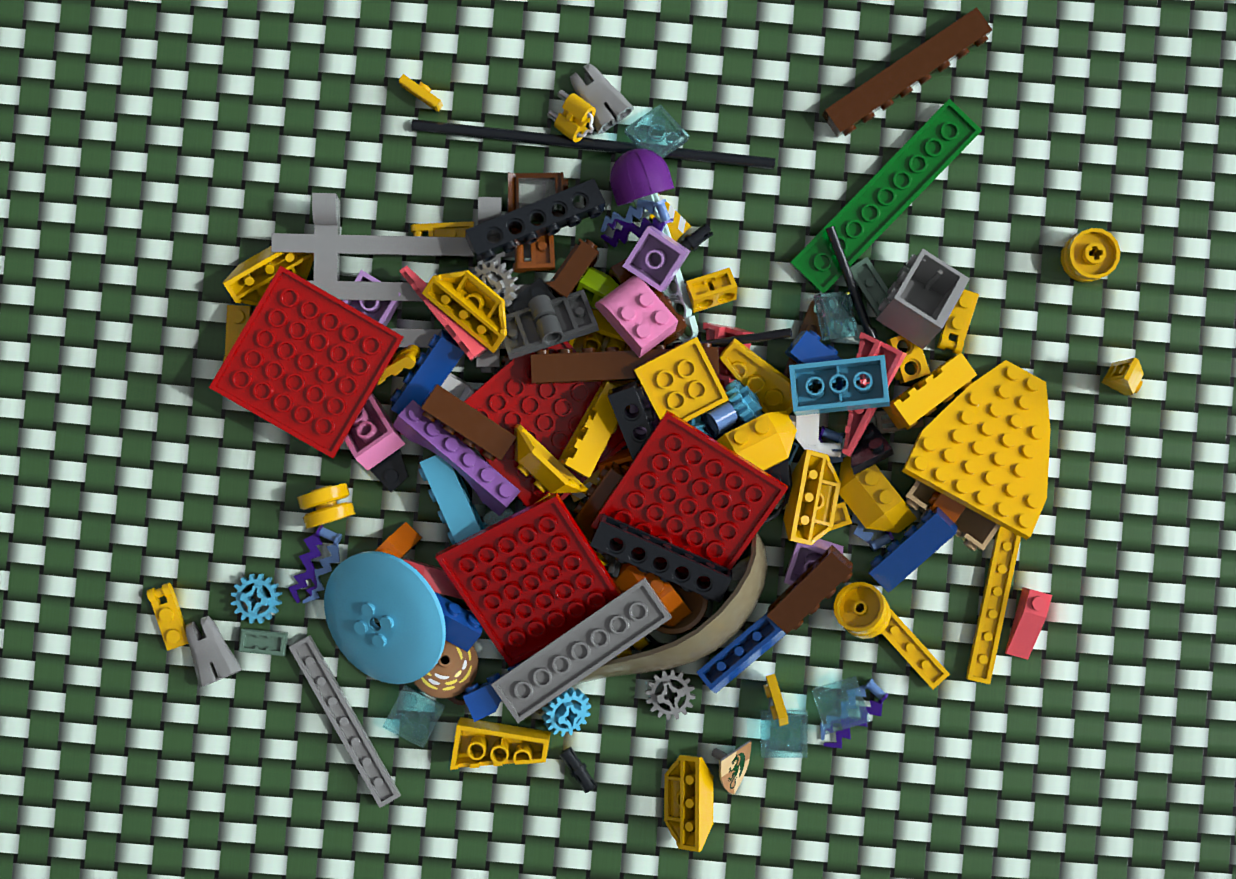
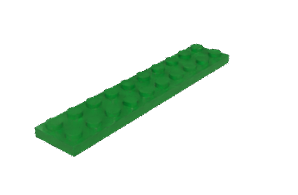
M948 99L790 264L823 295L842 275L825 229L831 226L835 227L850 267L971 143L982 129L953 101Z

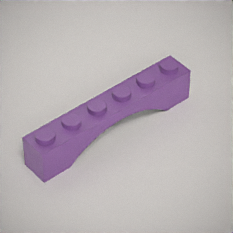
M412 400L398 415L393 427L411 442L429 449L449 463L471 485L480 500L500 516L521 491L459 438L444 430L440 422L437 420L432 422L422 415L424 411L420 409V405Z

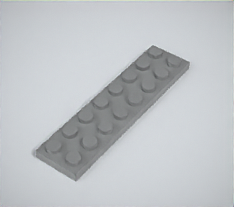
M644 578L491 685L516 722L519 723L670 620L672 616L646 578Z

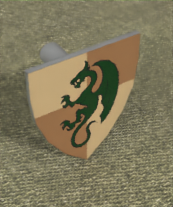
M750 740L729 754L718 748L712 751V756L720 760V781L724 789L729 793L735 794L746 773L751 753Z

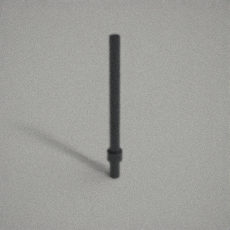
M828 227L825 230L863 327V333L877 339V331L871 325L835 227Z
M791 328L705 340L700 341V343H712V347L721 348L727 347L734 338L742 344L792 337ZM676 342L671 346L665 347L666 349H673L675 345L683 344V342Z

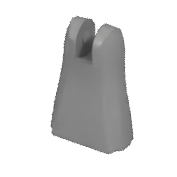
M588 63L583 66V69L592 83L586 86L576 72L570 76V81L576 94L595 107L596 113L593 118V126L598 134H603L627 117L634 107L610 84L595 66Z
M209 616L201 618V625L205 636H201L195 622L187 624L185 629L199 688L242 671L235 656L219 632L218 627Z

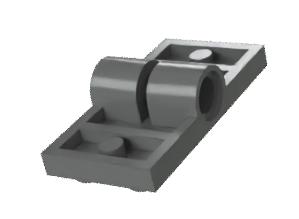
M584 289L571 293L568 298L562 296L551 300L547 295H538L529 301L528 308L507 314V336L504 338L503 343L509 360L599 331Z

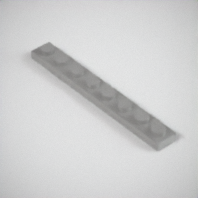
M311 635L290 646L291 653L379 808L400 797L401 794Z

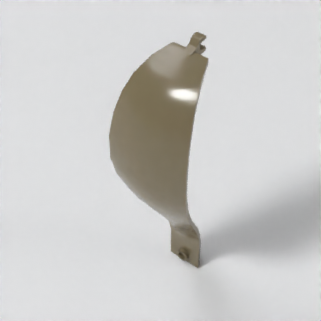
M757 532L752 539L751 557L746 572L736 589L721 608L700 627L669 644L649 651L610 660L572 687L580 683L606 677L672 669L693 663L720 648L740 630L753 613L764 590L768 565L766 548L759 533ZM541 707L540 709H538V710L535 711V712L538 713V714H541V713L544 712V711L542 710V707Z

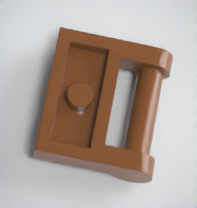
M511 228L512 234H519L521 232L518 228ZM546 234L530 244L531 261H524L523 244L517 246V249L514 250L515 263H513V271L516 273L555 270L554 235L548 236Z

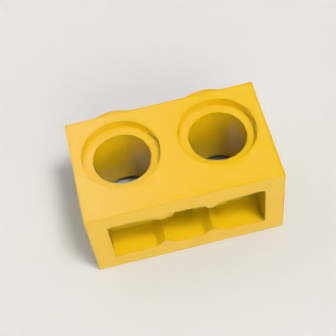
M730 267L686 281V289L693 313L737 299V284Z
M901 335L886 340L888 345L896 349L899 341L905 342L908 347L907 355L894 376L896 380L900 381V384L931 374L923 349ZM906 363L914 365L915 372L913 375L905 372L904 367Z

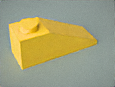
M1137 358L1113 362L1102 383L1125 396L1137 393L1142 386L1143 381L1141 379L1144 375L1140 361Z

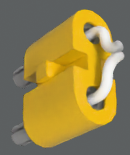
M560 90L557 96L565 101L562 106L564 111L557 114L550 110L547 116L554 121V127L576 143L585 137L587 133H593L594 127L592 124L596 109L577 94L572 93L569 95L565 91Z

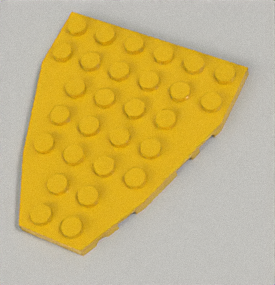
M1007 360L1003 361L970 384L919 433L902 472L1026 540L1029 539L1047 499L1050 419L1046 382Z

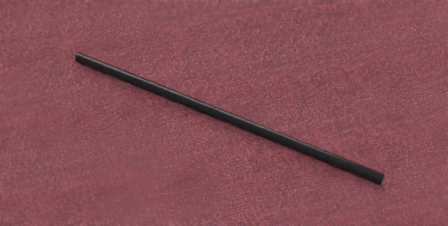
M417 119L412 120L411 127L412 131L615 153H626L633 149H648L657 153L662 158L773 170L775 167V158L584 137L575 143L565 135Z

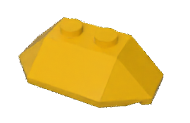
M270 246L240 263L222 283L235 303L257 306L280 265L307 280L312 262L314 261V253L271 252Z
M469 270L432 276L422 294L492 353L496 352L507 336L505 300Z
M786 411L769 412L725 433L717 442L764 471L788 459L797 429Z
M517 424L514 427V435L516 436L514 440L515 461L519 464L517 469L526 477L530 474L536 480L533 484L543 493L546 490L550 493L585 492L588 489L521 424Z
M806 449L791 475L792 489L785 507L783 520L788 541L812 546L833 528L841 482L830 462L828 454Z
M846 456L843 459L839 474L841 482L839 495L866 529L899 533L917 520L905 501L876 465L854 475L851 469V456Z
M679 755L677 760L664 774V821L671 835L676 840L678 848L695 852L702 851L713 825V775L702 757Z

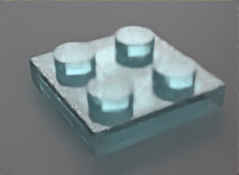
M661 104L625 128V134L638 149L651 150L662 158L689 141L687 132Z
M849 291L814 295L823 341L859 336L852 306L853 302Z
M856 676L812 688L825 734L870 722Z
M404 685L383 728L424 748L445 705Z
M760 710L761 758H807V710H786L789 724L779 726L778 719L773 720L770 710Z

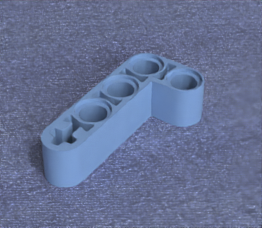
M727 401L699 415L701 416V421L705 424L704 430L713 439L732 429L737 421V413Z

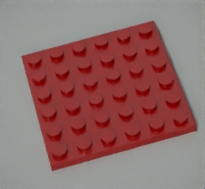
M280 265L209 388L329 457L334 458L399 348L404 336Z
M568 341L541 349L549 350V354H557L559 349H572V353H577ZM535 352L512 359L463 401L513 435L514 427L517 424H521L559 460L602 382L531 385L530 355L535 354ZM619 425L615 432L611 434L608 444L592 474L599 469L598 465L612 457L626 445ZM514 441L502 460L495 458L492 461L481 454L490 466L521 491L517 497L526 508L550 493L547 490L544 493L533 484L536 480L530 474L526 477L517 469L519 464L515 461ZM475 445L474 448L481 454L483 449ZM568 469L581 483L587 479V477L580 476ZM558 493V495H559V497L561 498L562 501H563L569 494H571V493Z
M667 410L593 520L591 527L596 529L602 515L605 514L732 569L788 490V486ZM619 538L612 539L619 544L623 543ZM636 547L633 549V551L637 554H642L645 552L640 547ZM663 557L655 558V561L658 563L666 562ZM683 566L676 568L677 571L681 573H685L688 571V569ZM700 576L698 578V580L701 582H707L710 580L706 576Z
M557 492L438 552L435 556L509 667L531 657L622 594Z

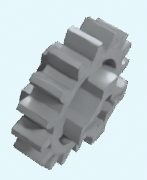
M497 260L492 261L491 264L487 261L483 262L482 265L476 266L473 274L480 280L482 279L483 283L505 300L506 307L512 304L511 300L517 298L514 292L519 289V286L514 285L518 277L511 276L513 269L507 271L505 269L506 263L498 266Z
M671 669L670 674H666V671L662 670L661 677L654 674L655 682L648 681V685L652 688L645 691V694L651 695L650 698L646 699V702L648 704L653 703L650 710L652 712L658 710L659 718L666 714L667 720H670L671 715L679 719L678 713L682 712L686 715L687 711L685 708L693 707L689 700L695 699L696 696L690 693L695 688L694 685H687L690 682V678L683 679L682 671L675 675L674 669ZM670 679L679 681L683 686L672 684ZM662 682L663 687L661 691L655 694L657 686ZM667 685H669L672 692H677L674 694V704H672L668 696L664 697L667 694ZM686 695L684 702L678 707L677 703L680 697ZM665 703L670 706V709H665L659 704Z

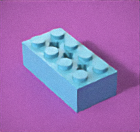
M885 355L789 365L792 404L795 416L890 406ZM861 379H866V382H870L865 388H861L860 385L857 386V384L861 383ZM839 381H842L843 385L846 384V386L842 387V390L834 388ZM814 384L822 387L817 393H814L813 390L810 391V389L814 388Z
M438 455L419 462L421 468L418 469L423 481H428L431 487L428 490L432 501L437 502L441 509L438 511V515L442 523H447L450 529L447 534L452 545L485 529L475 505L472 504V498L461 474Z

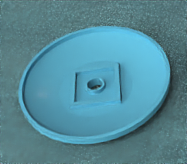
M367 551L352 555L334 569L325 589L324 610L330 633L343 655L361 672L385 683H411L429 673L438 663L444 650L446 626L439 600L426 579L404 560L378 551ZM374 618L379 620L381 627L375 623Z

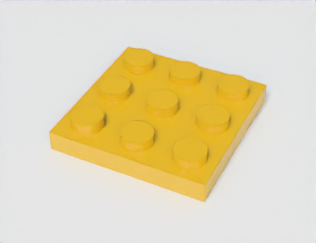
M694 337L633 369L659 420L668 410L688 422L729 400L698 337Z

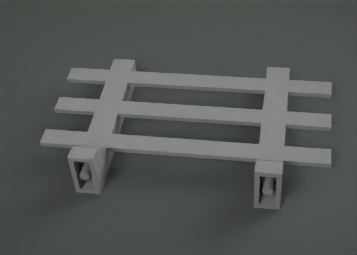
M312 193L314 234L272 233L271 252L314 253V281H307L340 300L423 302L408 282L339 281L340 254L474 257L465 237L340 235L341 202L336 193ZM478 197V225L501 216L502 197ZM492 236L488 238V241L497 243L499 238ZM524 243V258H531L530 244ZM515 251L499 253L489 262L491 264L492 261L497 260L498 266H500L501 257L515 258ZM483 260L477 262V266L482 265ZM517 285L519 289L514 293L518 295L530 285ZM390 328L404 336L399 346L403 348L409 345L429 348L428 343L434 334L438 335L442 330ZM503 341L496 352L492 353L488 350L480 357H476V368H481L482 373H495V369H499L500 349H506Z

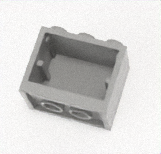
M922 249L917 256L913 254L906 263V266L904 265L897 274V281L893 282L887 291V298H884L878 307V310L881 312L876 320L921 349H924L944 327L970 278L925 249Z

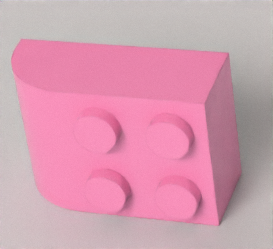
M637 276L630 277L595 303V307L639 358L676 331L678 324L676 317L649 286Z
M372 393L345 438V442L354 458L367 471L405 445L397 429L393 427V423L386 411Z

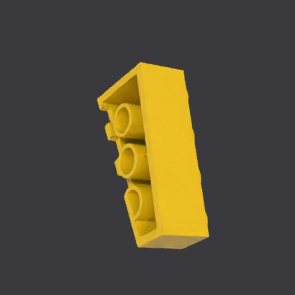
M962 353L956 354L933 370L931 374L925 376L890 401V406L882 408L898 430L902 428L908 430L916 425L918 419L922 416L926 417L937 409L936 406L938 404L951 400L955 396L954 392L959 388L961 390L966 389L973 383L971 379L977 376V374Z
M602 382L558 460L566 468L587 478H590L601 454L608 444L611 434L615 432L619 425L608 398L609 390L616 388V386L609 382Z
M460 717L456 726L450 770L461 767L479 768L480 766L487 765L503 766V764L513 763L515 765L545 763L551 732L482 720L474 722L473 719Z

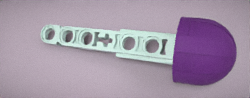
M648 149L627 151L616 160L611 170L610 183L617 206L634 202L637 208L638 199L659 202L658 194L674 188L666 162L657 153ZM655 206L653 215L661 222L660 216ZM644 209L642 219L640 220L641 223L644 217L649 220L651 215L646 209ZM666 224L662 232L671 238L668 225ZM679 269L672 280L677 284V292H672L668 286L663 291V295L671 300L672 307L676 312L677 303L683 305L684 314L682 316L686 321V325L691 329V335L688 337L683 333L678 339L682 342H687L697 337L699 330L695 315L692 316L691 302L681 270Z

